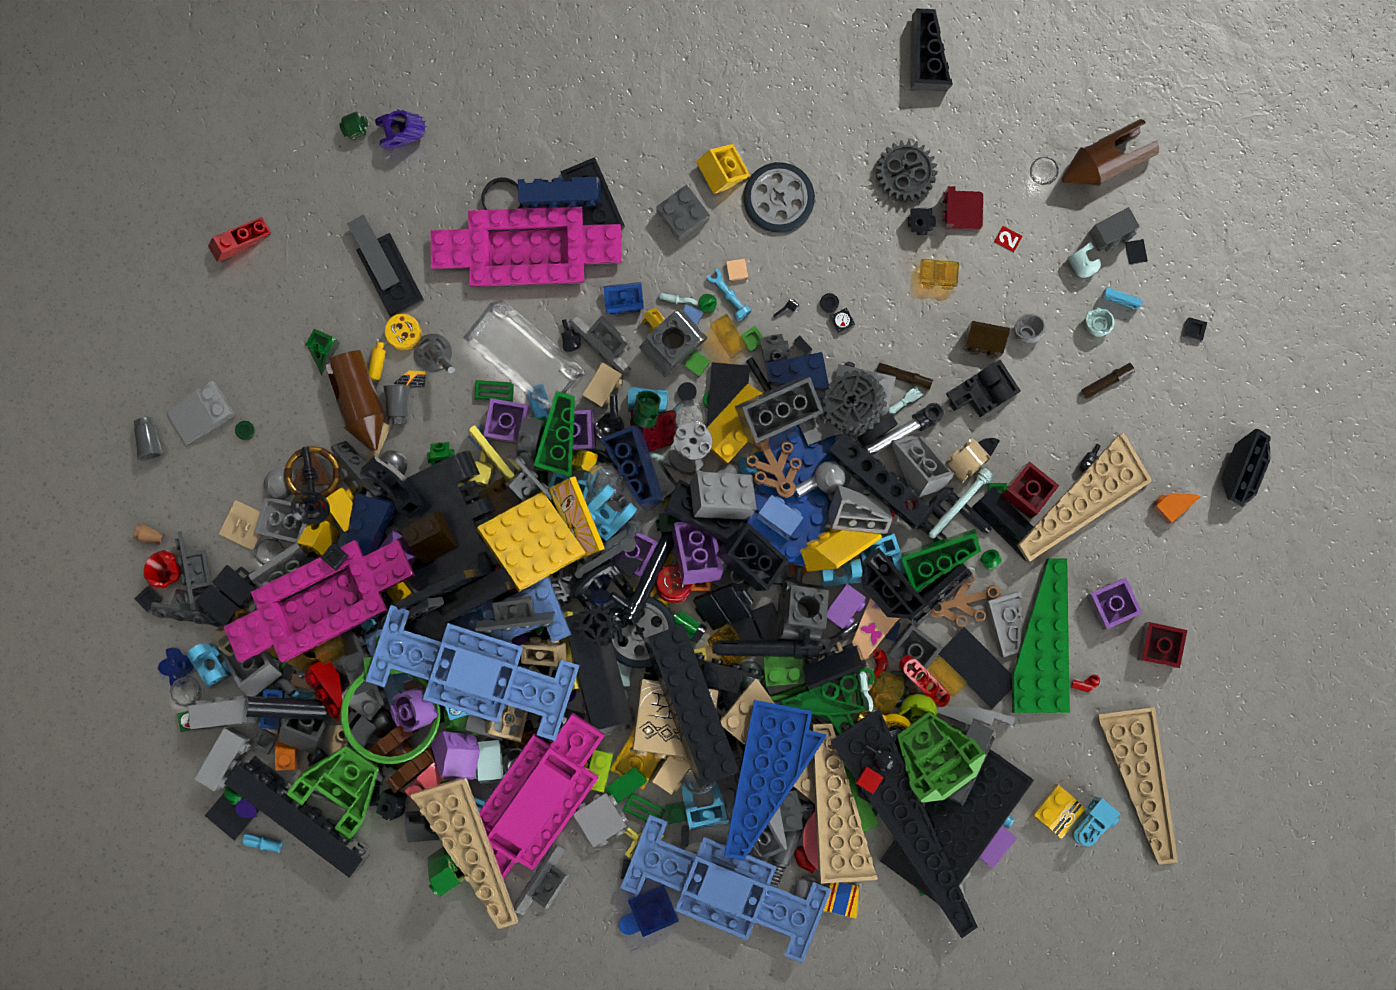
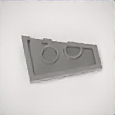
M295 543L260 568H257L249 574V577L260 588L302 567L303 565L300 561L308 553L298 543Z
M1022 591L985 601L1000 657L1016 654L1021 649L1020 616H1022V609L1020 608V598H1022Z

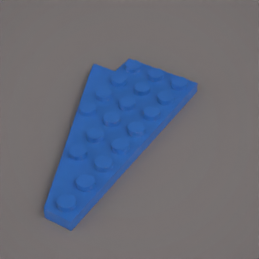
M758 700L753 701L724 857L739 860L746 858L825 740L827 734L809 731L812 711Z

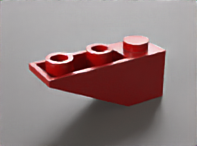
M261 217L213 236L208 247L215 260L219 262L236 255L271 234V231Z
M326 658L309 666L304 677L306 683L315 691L317 698L327 708L329 715L333 716L335 721L338 722L341 718L343 701L339 672L331 661Z

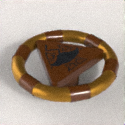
M308 446L311 453L312 468L315 469L313 471L316 477L314 485H330L327 489L320 492L326 498L336 490L340 482L338 473L340 465L330 451L317 446ZM302 448L290 456L284 468L286 485L295 496L303 492L295 485H307L303 475L304 465L294 482L292 481V467L295 461L303 456ZM314 453L325 457L332 464V483Z

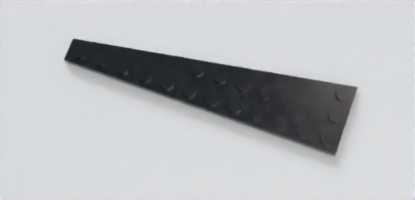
M877 708L831 739L830 742L856 781L866 766L884 777L874 794L863 787L861 789L960 938H963L978 928L946 859L947 857L942 850L925 808L910 787L905 764L892 739L880 709ZM866 745L871 746L877 751L881 747L883 750L885 749L897 756V763L890 771H880L875 765L876 761L873 760L875 755L864 749Z

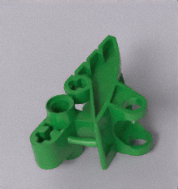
M862 668L840 677L838 685L827 682L813 689L795 695V697L792 696L784 699L781 703L784 706L812 711L813 716L830 722L834 730L840 734L842 732L839 727L842 722H847L849 727L853 725L850 714L865 710L861 698L860 685L857 686L856 678H858V673L865 671V673L870 674L867 682L868 685L874 681L875 674L870 668ZM846 678L852 681V686L849 689L843 686V681ZM829 685H830L829 688H833V689H834V691L831 692V693H832V696H830V697H829L830 694H825V691L827 690V686H829ZM839 690L841 691V694L845 702L835 700V698H837V696L839 695ZM855 690L857 705L853 704L852 692Z

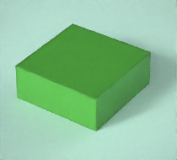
M753 326L743 333L740 339L751 353L761 346L760 338L763 336L757 327Z
M695 350L684 366L700 377L711 361Z

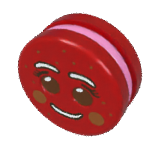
M679 565L666 566L659 572L656 580V591L661 599L668 603H680L690 595L692 584L682 585Z

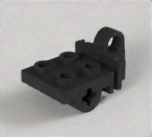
M998 360L947 392L946 395L951 401L949 405L953 411L960 409L970 402L979 417H982L987 412L1021 392L1002 361Z

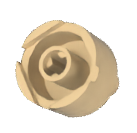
M973 438L967 441L960 451H955L950 456V459L946 461L947 466L962 483L973 476L983 463L986 464L991 459L990 455Z

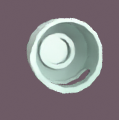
M1091 242L1067 257L1075 274L1081 278L1092 276L1101 266L1100 259L1091 261L1088 257V251L1094 248Z

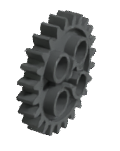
M900 140L899 146L893 143V149L887 146V154L882 152L880 156L883 159H878L877 161L881 166H877L876 171L881 173L877 174L876 178L882 179L878 185H885L883 192L889 190V197L895 194V200H898L900 196L903 202H905L907 197H909L911 202L914 200V196L920 199L921 193L927 195V189H932L931 183L936 181L932 176L938 173V171L933 170L937 167V164L931 163L935 157L928 156L930 150L923 151L925 145H922L920 148L917 147V141L914 145H911L910 140H908L906 145H904L902 140ZM913 155L916 161L909 162L906 156ZM896 163L899 169L892 170L889 164ZM919 163L922 164V166H918V167L912 168V167L916 166V164H919ZM904 168H906V170L911 169L909 174L907 172H902ZM922 172L924 178L918 179L915 177L914 173ZM900 174L894 179L891 178V176ZM901 179L905 180L907 182V186L900 187L897 181Z

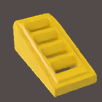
M573 450L572 470L593 473L598 454L585 450Z

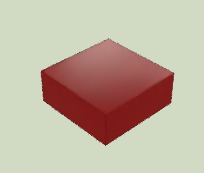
M866 766L857 779L856 784L874 794L884 777Z

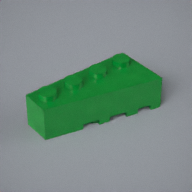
M556 390L534 463L536 467L570 477L572 476L574 395Z
M972 529L903 552L901 559L910 584L916 591H919L922 587L932 583L938 577L948 573L957 565L962 564L981 552L982 546L976 529Z
M444 847L427 857L428 875L431 883L429 887L435 895L438 894L441 897L465 880V875L459 866L455 865Z

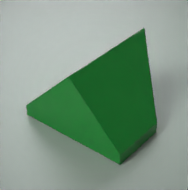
M314 329L305 345L308 347L322 376L326 369L325 365L329 364V359L333 357L340 342L336 338Z

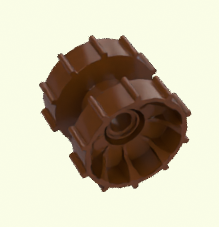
M400 725L368 751L386 757L406 754L414 750L408 741L420 729L404 732V728ZM428 747L411 760L394 764L397 771L386 781L394 793L417 778L435 761L432 747Z

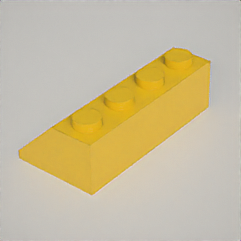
M749 384L738 393L707 427L712 436L710 453L722 464H728L748 442L735 406L763 394Z
M830 527V531L818 535V539L807 542V546L800 551L808 572L837 569L880 540L882 536L880 533L837 530Z

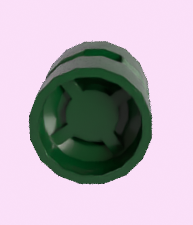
M641 391L636 395L632 420L636 425L649 428L656 424L661 398L658 394L652 391Z

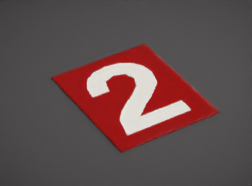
M1002 226L994 242L1015 252L1023 236Z

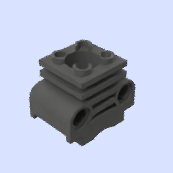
M680 309L677 312L674 311L646 336V340L639 346V349L666 377L692 355L707 340V336ZM675 333L683 338L684 343L678 349L672 350L664 346L663 339L667 335Z
M784 581L781 584V593L778 599L777 640H802L803 630L808 628L811 631L810 640L819 643L822 631L826 629L829 590H824V586ZM798 604L806 608L808 618L799 613Z

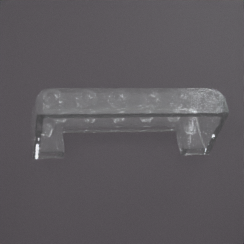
M503 300L491 302L463 337L471 348L477 349L482 353L483 359L488 362L491 361L496 366L495 368L498 372L507 375L513 385L523 389L524 394L539 403L538 406L545 412H550L556 390L569 394L586 374L578 364Z

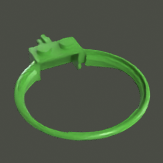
M375 636L376 648H377V645H378L380 636ZM373 657L363 658L364 671L350 685L342 701L341 725L346 739L360 755L377 763L397 764L411 760L421 754L434 739L440 722V705L433 703L434 709L437 711V717L433 719L430 731L424 741L414 750L393 757L380 756L369 752L354 738L348 722V707L351 697L359 685L365 681L363 677L366 676L367 678ZM392 668L389 674L404 673ZM407 673L408 676L417 680L425 689L427 688L428 681L426 679Z

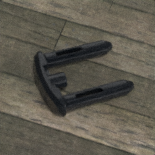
M948 487L942 490L928 502L932 510L916 527L917 530L921 529L929 536V532L935 527L928 521L930 515L933 514L936 518L940 519L946 513V510L940 506L942 501L946 500L954 506L956 501L960 499L953 492L954 488ZM967 503L963 507L970 512V515L962 508L959 512L981 532L987 534L991 532L990 524ZM942 532L938 534L942 539L948 538ZM937 537L933 539L935 542L939 541Z
M608 559L585 573L581 578H578L571 588V596L577 598L584 608L588 606L585 603L586 600L591 605L596 604L586 591L590 584L595 590L600 589L604 585L600 578L602 574H608L626 598L633 595V588L615 566L616 561ZM616 575H618L624 583L623 586L615 578Z

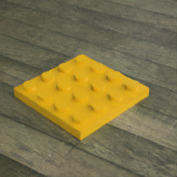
M542 492L477 527L478 533L501 567H505L518 592L585 556V551L547 496Z

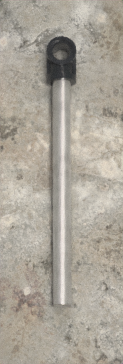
M938 403L928 404L925 408L913 414L912 420L868 444L865 448L870 451V456L890 446L894 440L901 439L917 429L923 431L930 426L936 425L944 414L942 406ZM928 411L935 412L936 418L930 417ZM854 453L849 455L848 457L854 458ZM815 475L796 486L795 494L797 497H801L818 487L815 482Z

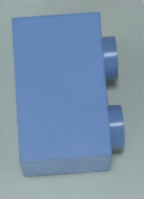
M771 495L756 518L788 540L804 517L801 516L797 509L785 505L783 499Z

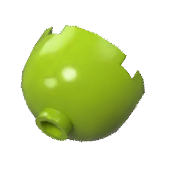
M914 694L906 697L899 709V715L907 718L911 725L928 712L938 717L935 702L923 694Z

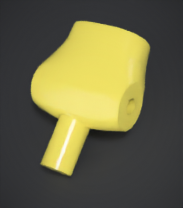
M482 450L479 461H475L480 475L468 480V483L475 480L477 483L475 486L487 487L494 472V466L486 462L487 456Z

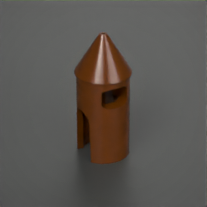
M1139 119L1099 139L1098 142L1084 148L1080 147L1064 173L1062 181L1069 184L1100 186L1101 183L1158 155V141L1156 140L1128 154H1123L1117 150L1116 147L1140 134V126L1144 125L1146 121Z
M355 350L336 355L329 359L331 364H327L325 367L345 425L344 429L371 451L378 450L385 414L381 408L361 350Z

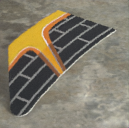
M409 370L396 380L394 385L425 388L426 372Z

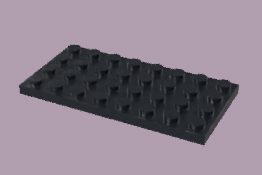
M991 749L964 805L948 798L925 802L923 805L959 886L1034 782V779ZM894 840L880 859V862L936 902L896 840Z

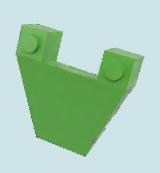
M346 745L302 771L287 792V795L303 805L316 788L346 810L336 824L335 829L351 839L367 815L379 767Z

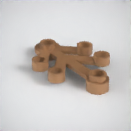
M769 438L753 443L756 449L762 450L769 463L766 464L758 461V458L754 455L748 456L746 461L747 467L761 470L755 474V483L775 488L777 493L783 498L793 496L796 490L793 480L797 471L801 468V460L798 458L791 459L789 464L790 470L786 478L782 472L788 456L793 451V445L790 442L782 444L781 455L777 462L768 445ZM784 447H789L790 450L787 451ZM754 460L756 463L751 464L749 461ZM792 463H797L799 466L795 467ZM764 472L775 475L777 481L767 478ZM762 476L764 479L759 480L757 477ZM783 486H788L789 489L786 490Z
M972 574V582L965 581L962 583L953 600L946 601L945 599L939 604L941 607L940 611L933 610L929 614L935 618L944 616L955 622L958 627H964L967 624V618L964 615L958 616L948 610L956 607L974 617L975 621L982 622L986 618V613L983 610L977 611L967 604L983 599L992 600L999 598L1000 589L996 585H990L985 591L964 596L969 586L975 581V577ZM990 589H994L996 591L995 596L990 595ZM977 613H982L983 619H978L976 617ZM959 618H963L965 620V623L963 625H960L958 623Z

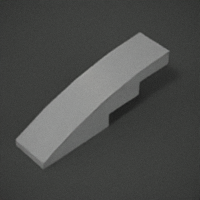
M937 707L939 714L964 724L971 725L973 719L992 725L993 720L997 719L1013 725L1015 717L980 708Z

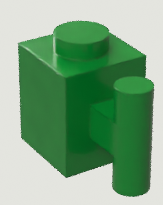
M683 611L680 614L676 612L673 616L676 626L684 624L688 637L691 640L701 623Z

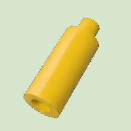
M377 342L376 348H372L368 368L371 380L380 381L386 353L383 350L384 343Z

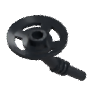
M610 394V416L608 417L609 428H611L610 435L618 432V428H620L617 394ZM589 449L590 452L598 454L597 460L600 464L619 472L617 466L612 464L614 461L610 458L607 449L604 451Z
M306 446L302 447L305 468L303 469V475L305 477L304 481L307 483V491L297 494L292 499L291 512L298 521L312 525L321 523L328 517L330 505L323 495L315 492L314 480L316 477L314 476L315 472H313L315 469L312 468L310 448ZM321 500H322V501L324 502V504H325V509L322 508L323 505H322ZM296 504H299V509L302 512L301 514L298 512ZM317 512L320 514V516L315 518L308 517V514H315Z

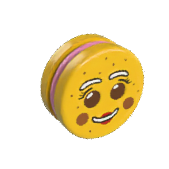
M396 314L385 325L384 332L387 341L398 350L414 348L421 338V327L411 315Z

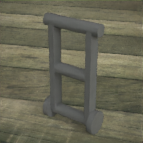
M635 519L628 520L623 530L611 536L607 541L602 542L605 549L579 560L575 576L581 578L585 573L623 550L626 552L633 551L636 546L634 535L639 533L641 529L640 522Z

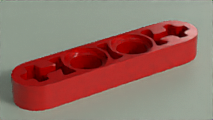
M910 655L904 656L899 662L900 670L926 696L933 699L937 706L943 707L947 705L950 701L949 692L915 658ZM909 663L914 667L912 670L907 666ZM923 672V676L916 680L917 674ZM933 682L932 689L927 691L928 684ZM937 693L941 694V699L936 695Z

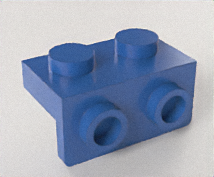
M641 282L603 286L606 313L617 315L621 314V311L636 313L640 312V309H644Z

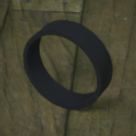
M505 177L495 178L488 182L481 196L484 209L488 210L484 200L487 190L492 185L498 182H508L518 188V184L512 179ZM520 203L517 209H522L523 205Z
M891 414L875 424L873 429H868L865 433L858 436L857 440L865 447L890 431L898 423Z

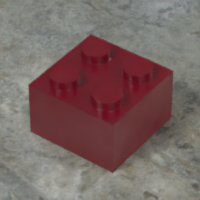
M1029 461L1022 466L1001 495L1031 519L1040 512L1060 485Z
M1146 622L1137 660L1171 668H1180L1187 630Z

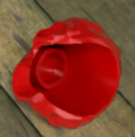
M165 550L153 553L144 565V578L149 586L163 589L177 581L180 575V567L176 562L175 555Z

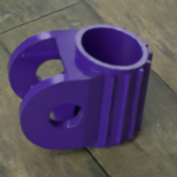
M399 109L376 118V126L384 127L386 138L380 140V147L397 148L407 145L412 141L420 140L424 137V132H426V121L419 114ZM398 125L400 133H394L391 127Z

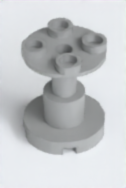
M687 423L676 431L674 443L670 448L668 457L671 466L681 471L682 474H695L705 465L707 454L712 446V436L704 424Z

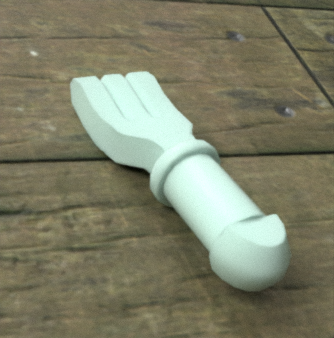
M666 293L658 295L659 300L698 306V302L692 298H679V295L675 296Z
M915 386L905 394L904 399L901 398L897 403L889 407L888 414H896L901 408L906 407L907 403H912L923 396L922 392Z
M860 671L858 678L863 698V707L871 712L873 710V701L868 694L867 675L865 672Z

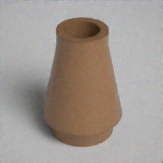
M138 523L133 538L140 542L160 545L164 534L144 523L143 525Z

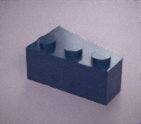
M822 352L768 362L765 365L769 385L781 386L801 376L811 378L815 390L825 392L830 389Z

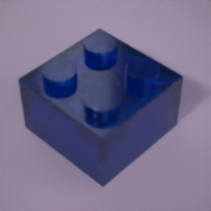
M664 884L628 898V903L643 937L679 922V917Z

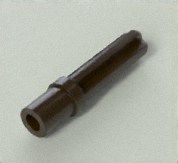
M881 362L876 372L893 375L897 380L930 390L933 379L922 376L919 373L909 372Z
M1128 363L1081 390V393L1085 399H1088L1113 384L1123 381L1124 378L1135 373V369L1131 363Z

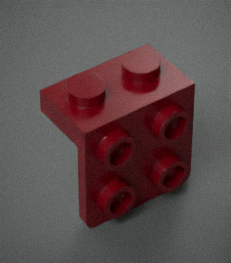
M948 186L942 194V203H945V210L942 211V222H945L944 228L981 229L983 227V193L979 191H955L956 186Z
M631 410L630 425L642 428L649 452L674 443V436L676 434V412L674 410L659 413L656 424L649 428L636 425L632 420L634 410Z

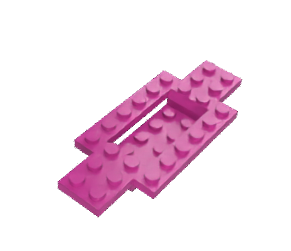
M582 207L468 210V229L430 230L431 268H469L470 287L585 283L584 264L622 263L621 224L583 225ZM564 228V229H556V230H525V231H494V232H489V231H488V230H506V229Z
M354 540L340 547L349 557L337 571L324 560L318 558L251 591L258 610L224 626L238 662H243L274 646L280 662L284 663L388 611L381 597L382 592L415 576L400 541L396 540L363 556L358 542ZM348 568L347 570H345V571H343V572H341V573H339V574H337V575H335V576H333V577H331V578H329V579H327V580H325V581H323V582H321V583H319V584H317V585H315V586H313V587H311V588H309V589H307V590H305V591H303V592H301V593H299V594H297V595H295V596H293V597H291V598H289V599H287V600H285V601H283V602H281V603L278 602V601H280V600H282V599H284V598H286V597H288V596H290V595H292V594H294V593H296V592H298V591H300V590H302V589H304V588H306V587H308V586H310V585H312V584H314V583H316V582H318V581H320V580H322V579H324V578H326V577H328V576H330V575H332V574H334V573H336V572H338V571H340V570H342V569Z
M573 712L559 730L556 741L552 740L551 743H548L535 733L531 736L479 811L503 879L517 861L532 871L535 869L599 778V775L586 768L584 764L605 734Z

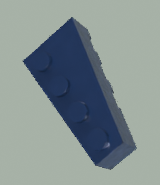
M572 177L570 181H567L565 178H554L552 182H548V180L540 178L534 179L533 183H526L525 179H518L519 203L527 208L545 206L547 208H557L559 205L577 207V204L596 206V203H601L600 179L598 177Z
M631 426L599 439L607 449L610 458L616 464L619 473L627 482V486L640 506L649 507L664 501L642 428Z
M368 492L356 493L346 544L356 540L363 556L378 550L381 540L385 537L388 524L391 523L394 517L393 513L396 508L393 500L383 496L373 497Z

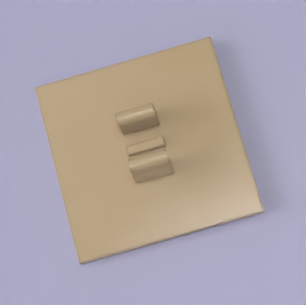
M235 500L219 535L250 550H254L261 536L254 533L260 511Z

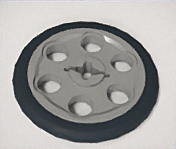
M774 162L760 167L750 176L745 185L743 202L746 212L756 225L771 232H787L801 226L808 219L814 207L815 192L809 177L801 169L792 164ZM773 175H781L782 182L779 184L773 183L771 179ZM791 182L799 183L800 188L797 191L790 190L789 184ZM759 185H764L767 188V192L764 195H760L757 193L756 188ZM775 192L778 193L779 195H781V194L784 195V196L782 197L783 202L780 201V200H777V201L775 200V198H776ZM799 200L802 203V207L798 210L793 209L791 206L792 201ZM761 204H767L769 206V211L767 213H761L759 211V206ZM784 211L787 218L783 221L776 218L777 212Z
M649 596L646 602L645 615L636 623L641 629L645 628L643 631L644 638L676 627L674 617L667 606ZM616 604V605L613 607V608H622V609H624V608H623L622 606H620L619 604ZM660 617L662 619L661 626L653 627L651 624L652 619ZM627 625L626 628L621 629L622 636L627 637L629 640L625 647L618 645L617 632H613L615 638L611 640L618 662L638 669L653 666L643 638L640 635H635L637 632L636 626ZM637 646L645 648L643 656L635 655L634 651Z

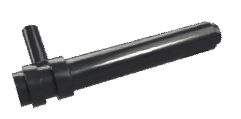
M672 532L662 534L632 597H629L627 601L614 591L609 596V598L624 608L621 613V620L630 626H635L640 621L641 613L644 612L647 606L646 602L656 583L657 576L663 569L674 546Z
M806 628L803 630L802 640H717L712 643V653L716 654V656L794 657V659L806 657L807 659H813V657H818L819 645L818 642L810 640L811 631Z

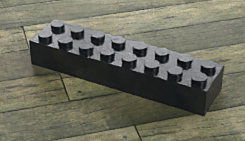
M684 624L643 639L698 787L740 772Z
M248 759L236 766L224 784L348 878L360 869L371 854L366 844L363 842L358 843L353 837L349 839L335 829L337 823L334 820L325 818L321 815V810L314 806H309L306 803L307 801L301 805L289 797L287 792L290 787L275 781L276 777L268 771L265 773L259 769L260 765L256 761Z

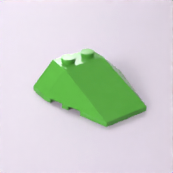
M930 712L897 735L902 756L905 760L910 787L922 803L945 800L977 776L986 757V754L974 739L949 726L945 721Z

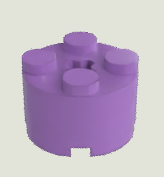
M417 687L396 694L393 697L394 704L391 705V715L397 726L401 725L404 728V732H410L432 723L433 719H436L437 711L434 709L433 702L423 699L426 689Z

